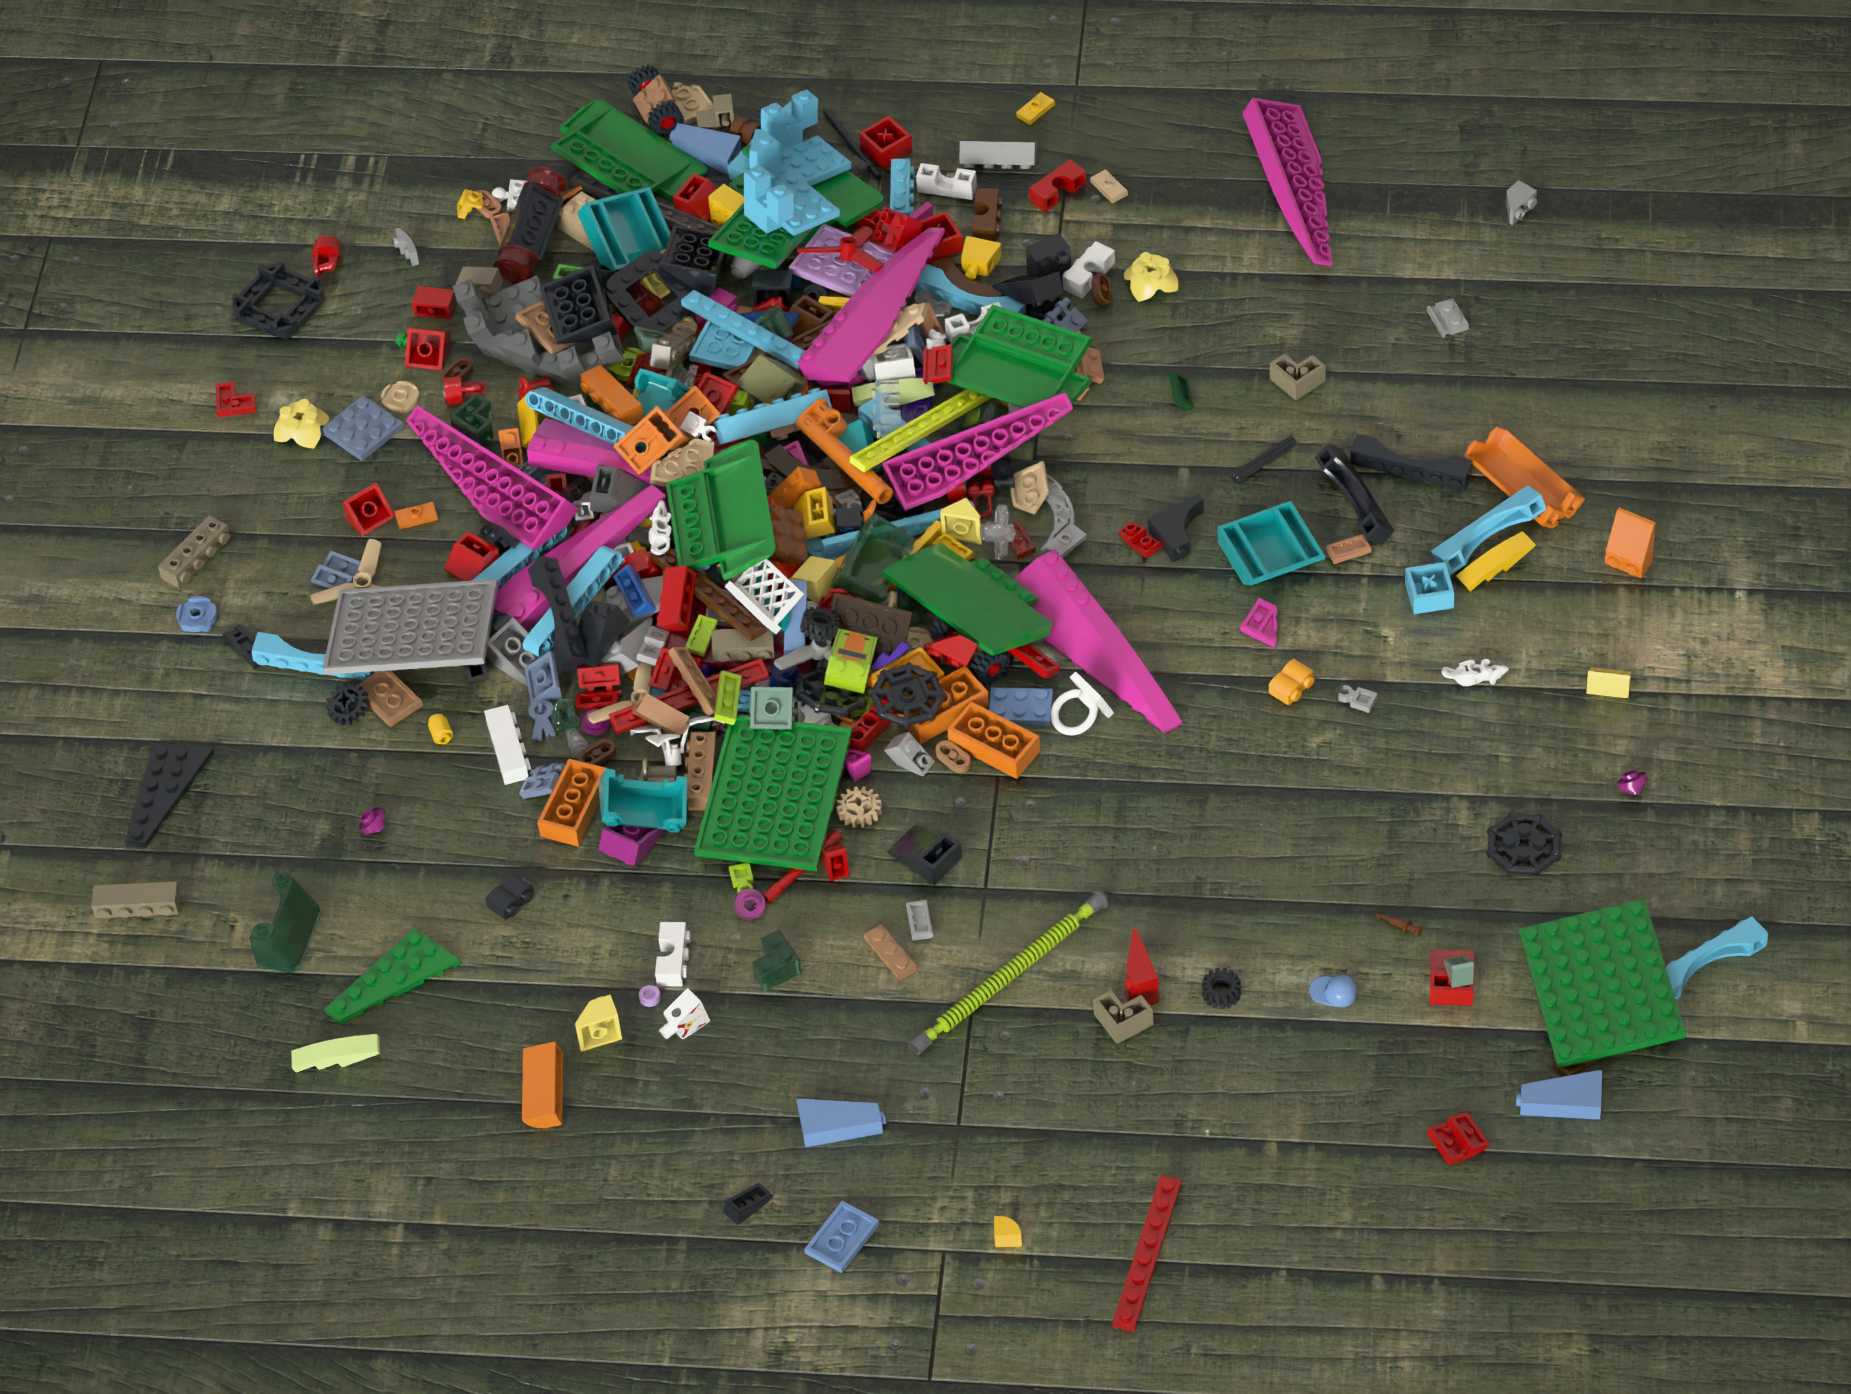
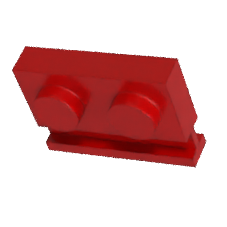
M952 345L932 347V349L924 348V384L926 385L928 382L952 381Z

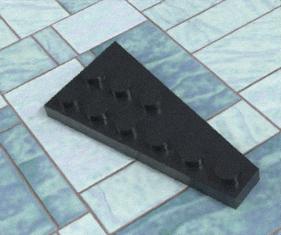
M153 744L125 838L126 846L146 848L159 831L160 824L169 817L173 806L180 802L192 785L196 774L203 770L206 760L213 756V748Z

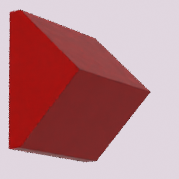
M812 388H819L820 391L827 389L833 409L839 411V413H852V388Z
M377 482L342 502L346 520L361 536L366 535L396 517Z

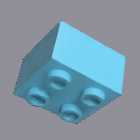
M1446 562L1405 568V585L1413 614L1454 608V590Z

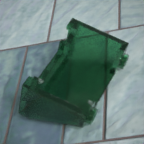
M873 513L857 533L830 587L833 589H843L855 597L874 603L885 602L890 594L887 591L890 581L881 575L882 570L900 561L905 555L909 556L914 548L911 544L915 537Z
M275 871L272 885L275 890L279 891L281 898L272 924H257L253 928L249 939L258 968L293 973L302 965L321 912L318 903L289 873Z

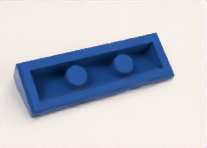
M627 564L613 576L634 617L656 610L639 574L632 566Z

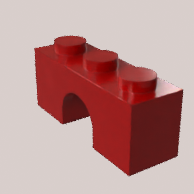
M1071 159L1029 188V201L1046 213L1059 203L1058 189H1067L1074 193L1086 184V170Z

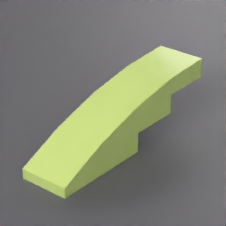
M923 378L887 380L852 388L853 402L856 407L864 405L875 396L885 404L896 401L897 405L900 406L935 395L933 382H928L925 385Z
M359 1035L332 1039L292 1050V1069L295 1072H299L316 1066L320 1070L337 1063L345 1067L380 1054L379 1035Z

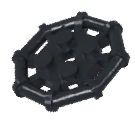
M911 662L896 668L880 671V676L873 688L869 690L868 695L878 712L877 717L881 720L886 719L904 726V728L928 720L933 721L938 709L947 696L938 681V674L935 671L930 672L912 665ZM911 673L921 676L923 678H919L918 680L914 678V675H912ZM885 682L890 683L889 687L882 689ZM931 683L933 687V690L929 691L927 687V684ZM908 691L909 694L913 693L909 697L904 696V692ZM886 697L888 704L884 706L880 698ZM929 699H934L931 707L929 708L927 706V701ZM895 710L897 714L904 715V717L893 714L891 711ZM917 711H921L923 713L913 717H909V714Z
M815 667L813 671L804 675H797L794 679L796 685L794 696L796 700L805 703L816 714L827 713L847 717L849 713L858 709L862 710L867 705L865 692L863 694L824 685L826 670L820 667Z
M1510 812L1507 817L1487 829L1488 849L1486 855L1499 864L1506 871V874L1520 873L1538 876L1541 874L1540 872L1555 861H1560L1562 857L1560 853L1562 832L1542 817V814L1529 815ZM1511 825L1512 829H1510L1506 833L1501 832L1507 826ZM1538 827L1543 828L1548 834L1543 835L1538 830ZM1496 840L1503 841V847L1497 848ZM1552 842V850L1545 849L1546 843ZM1520 843H1527L1528 847H1520ZM1504 855L1505 857H1507L1510 860V862H1508L1502 856ZM1542 857L1545 858L1541 862L1537 863V861L1540 860ZM1521 862H1526V865L1517 864H1520Z

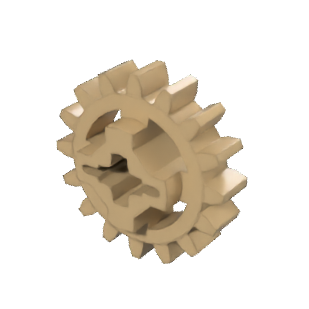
M857 786L854 787V791L847 789V795L841 794V800H837V815H839L840 821L845 820L846 826L852 823L853 828L857 824L864 828L865 823L872 825L871 820L877 821L878 815L882 813V803L879 800V795L874 794L873 789L867 792L864 786L861 790H858Z

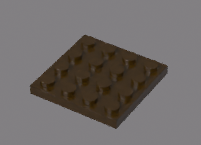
M834 593L831 605L832 614L836 613L837 618H839V629L878 638L871 667L883 652H888L891 655L902 641L907 642L914 612ZM832 638L830 646H833L835 638ZM824 657L822 660H818L817 667L827 670L829 661Z

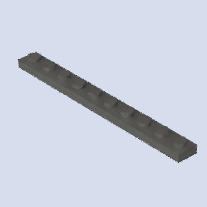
M583 170L571 178V186H581L583 191L600 198L619 194ZM656 201L668 226H690L693 229L716 233L721 228Z

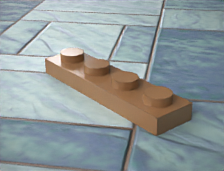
M672 647L668 651L672 662L677 666L682 674V678L691 688L693 696L701 704L703 712L708 717H714L716 694L687 648Z

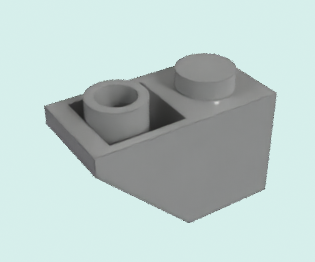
M1519 180L1507 190L1506 207L1511 225L1521 220L1525 213L1533 209L1537 203V190Z
M909 732L895 736L884 750L898 766L920 776H924L935 762Z

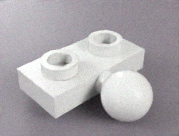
M510 179L509 192L505 191L502 187H497L492 191V196L498 202L508 199L507 212H513L521 190L529 184V181Z

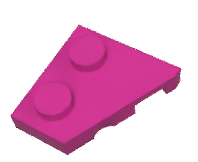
M1258 598L1242 623L1240 631L1275 648L1277 643V606Z

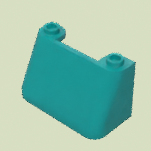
M641 368L635 377V386L641 391L637 400L642 404L643 418L656 406L666 412L691 390L676 379ZM643 443L636 448L645 452L647 446ZM671 450L666 452L661 458L664 459Z
M613 769L604 770L599 780V798L602 821L607 826L625 825L666 829L669 832H679L680 829L684 828L687 811V777L677 776L675 782L669 783V779H664L663 783L623 779L624 775L619 774L617 777Z

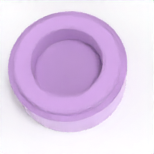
M654 985L644 986L639 991L641 1004L646 1007L657 1005L661 1000L660 990Z

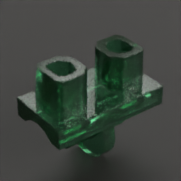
M903 590L896 592L899 604L898 609L914 612L911 626L924 623L925 620L920 603Z

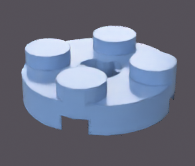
M195 596L189 598L188 602L184 605L181 603L178 606L176 617L183 631L207 632L212 629V625L217 619V610L215 604L211 603L207 597ZM196 612H200L199 616H192L196 615Z

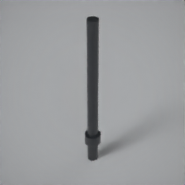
M829 108L824 109L823 114L863 162L867 172L871 173L876 180H880L882 174L877 169L875 162L867 157Z

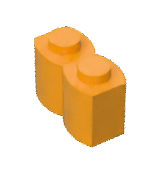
M1296 659L1290 660L1283 670L1269 683V694L1287 705H1290L1293 701H1298L1302 691L1312 686L1314 670Z

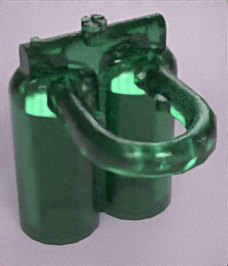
M778 305L771 309H766L767 311L761 313L760 318L755 321L756 324L761 323L763 328L783 339L794 335L784 311L780 310Z
M562 698L554 704L550 718L556 731L563 732L566 729H575L581 725L579 711L576 710V706L573 705L571 700ZM567 703L569 706L564 711L558 708L560 704Z

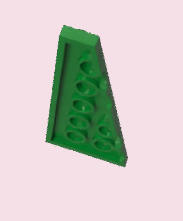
M413 928L325 1008L326 1014L338 1023L343 1024L363 1014L366 1009L374 1005L379 1006L384 1003V1000L392 996L395 998L423 984L426 979L434 975L439 976L443 974L444 970L452 966L455 968L461 965L460 959L418 929Z

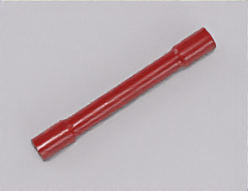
M836 830L832 831L826 837L823 849L836 846L843 839L841 834ZM792 868L780 880L773 883L762 893L765 903L770 904L806 870Z

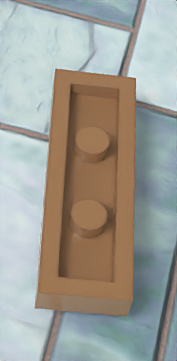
M882 924L864 933L865 941L899 981L917 971L916 964Z

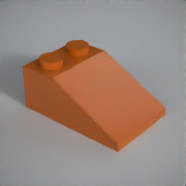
M1619 507L1607 544L1605 563L1630 575L1642 578L1653 562L1656 522Z

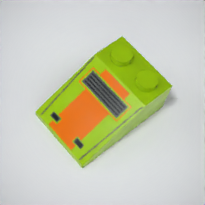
M838 628L825 674L824 685L864 694L878 638Z

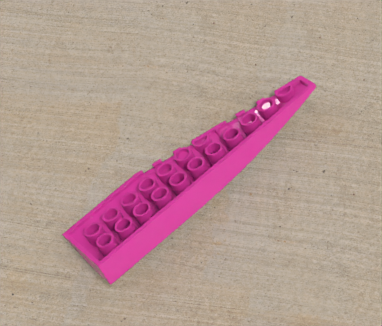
M1252 98L1242 114L1276 200L1292 231L1313 263L1331 266L1332 255L1331 247L1328 245L1330 236L1327 234L1326 198L1323 193L1324 182L1321 180L1323 170L1320 169L1322 160L1301 106Z
M928 228L907 243L883 264L882 269L874 272L842 309L835 314L832 321L824 327L822 333L814 339L812 345L797 361L807 380L850 382L894 328L892 323L898 320L900 316L899 310L905 307V299L911 296L921 277L920 271L925 270L927 266L926 260L932 257V249L939 244L945 232L944 228Z
M418 405L406 420L417 436L422 439L425 446L429 448L433 456L441 463V466L452 480L461 488L464 495L469 498L472 505L477 508L480 515L489 522L503 527L510 535L534 551L565 528L578 511V508L565 498Z
M1056 549L1036 558L1014 578L1020 585L1029 589L1039 598L1037 605L1031 607L1053 623L1049 637L1043 638L1045 643L1057 648V652L1063 656L1066 655L1072 660L1074 665L1086 670V674L1107 690L1115 692L1119 699L1125 700L1132 705V709L1136 712L1144 714L1148 721L1164 733L1182 725L1180 717L1136 652Z

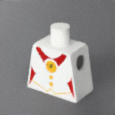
M687 988L664 1011L663 1014L667 1023L659 1031L665 1039L670 1038L674 1033L681 1039H685L707 1024L710 1019L702 1002Z

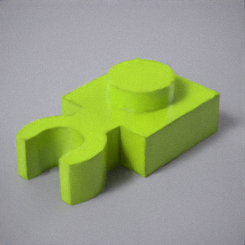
M749 863L729 866L733 888L737 887V893L743 889H753L751 884H754Z

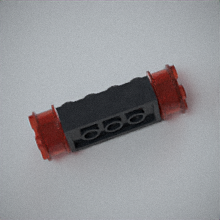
M544 165L528 171V181L522 187L498 252L499 259L493 265L494 268L499 269L502 278L510 281L513 285L534 277L533 270L538 267L539 262L542 260L564 200L562 193L567 188L566 178Z

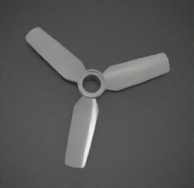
M813 601L806 602V609H810V607L816 609V606H818ZM814 638L809 646H802L776 659L774 664L777 668L784 670L809 659L822 660L825 657L829 661L833 646H830L831 641L828 639L827 642H823L821 639L820 642H817V639Z

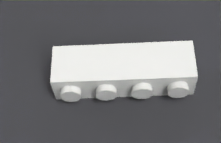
M508 705L484 711L504 784L507 785L525 780L528 777L527 771L531 770L528 758L524 759L523 756L526 754L524 743H519V739H522L519 727L515 728L514 724H517L515 713H510Z

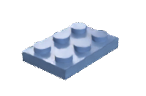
M991 687L989 711L1017 725L1051 726L1053 689Z
M841 1201L805 1247V1254L843 1273L877 1229L879 1220Z

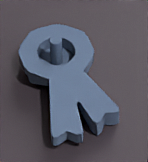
M545 699L534 701L528 707L529 716L535 721L532 742L536 740L542 742L543 730L547 740L550 737L556 736L549 721L554 714L553 705Z

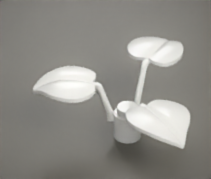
M700 716L688 719L687 722L690 724L683 734L680 748H678V744L669 743V740L679 738V734L662 735L661 728L655 725L636 727L630 730V734L632 736L635 733L650 731L657 733L658 735L646 736V740L657 747L662 745L665 766L682 765L681 753H684V745L689 727L696 723L712 721L714 717Z

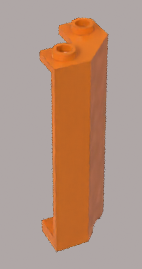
M1495 427L1490 432L1486 442L1474 440L1464 454L1466 459L1472 460V464L1509 497L1527 485L1540 493L1547 510L1534 519L1541 526L1548 528L1556 527L1559 525L1558 521L1563 517L1570 518L1585 500L1580 493L1505 428Z

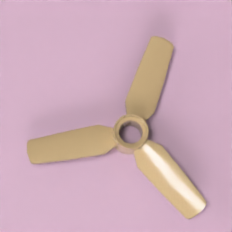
M375 539L368 540L358 569L359 573L354 576L353 583H345L312 594L311 602L319 604L338 599L339 590L380 587L373 585L371 579L375 576L381 543Z
M640 661L636 670L631 701H621L589 713V721L597 723L607 720L610 713L635 705L641 694H649L652 665Z

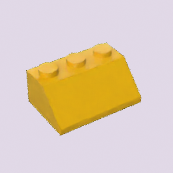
M525 395L517 403L522 446L528 449L533 434L544 419H557L530 408L526 403Z

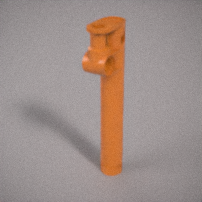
M824 398L816 400L798 417L796 421L797 427L879 504L888 502L893 495L892 488L871 469L863 472L849 462L850 456L854 453L838 439L847 430V423L839 411L830 408Z

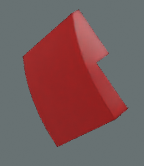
M662 647L649 686L664 692H670L687 686L688 684L682 678L681 672L672 662V658L668 653L670 649ZM692 656L701 670L704 661L701 658Z
M1468 1112L1450 1116L1447 1123L1429 1127L1427 1130V1135L1448 1166L1466 1160L1487 1149L1490 1145Z

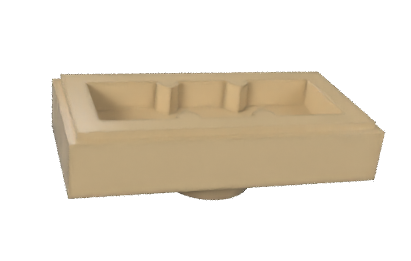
M1106 169L1090 177V182L1112 204L1128 196V191Z

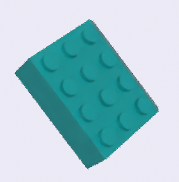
M650 187L586 202L577 212L599 263L614 272L622 269L645 252L655 249L660 252L666 249L671 235Z
M1291 501L1218 526V544L1244 585H1254L1325 559L1324 553Z

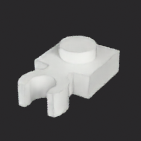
M689 411L680 429L696 438H699L702 434L706 441H712L707 436L709 431L718 432L713 426H706L707 420Z

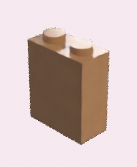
M647 693L639 696L631 711L633 714L670 734H684L690 724L687 722L689 716Z

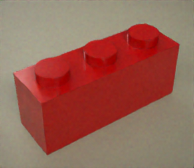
M687 566L665 568L657 625L669 632L687 631L689 629L696 573Z

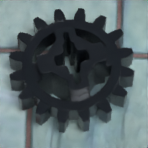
M345 682L342 688L337 685V691L330 692L332 697L326 698V701L329 703L325 706L328 710L327 714L336 724L339 722L342 726L346 722L352 725L353 720L359 722L358 717H365L366 715L363 711L369 710L367 703L370 702V699L367 697L368 693L361 685L358 684L356 686L354 682H351L350 686Z

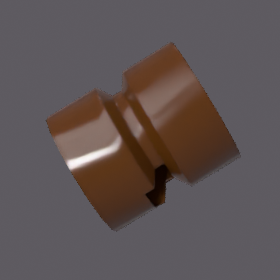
M738 115L731 123L729 134L741 136V141L749 145L753 139L755 129H761V124Z

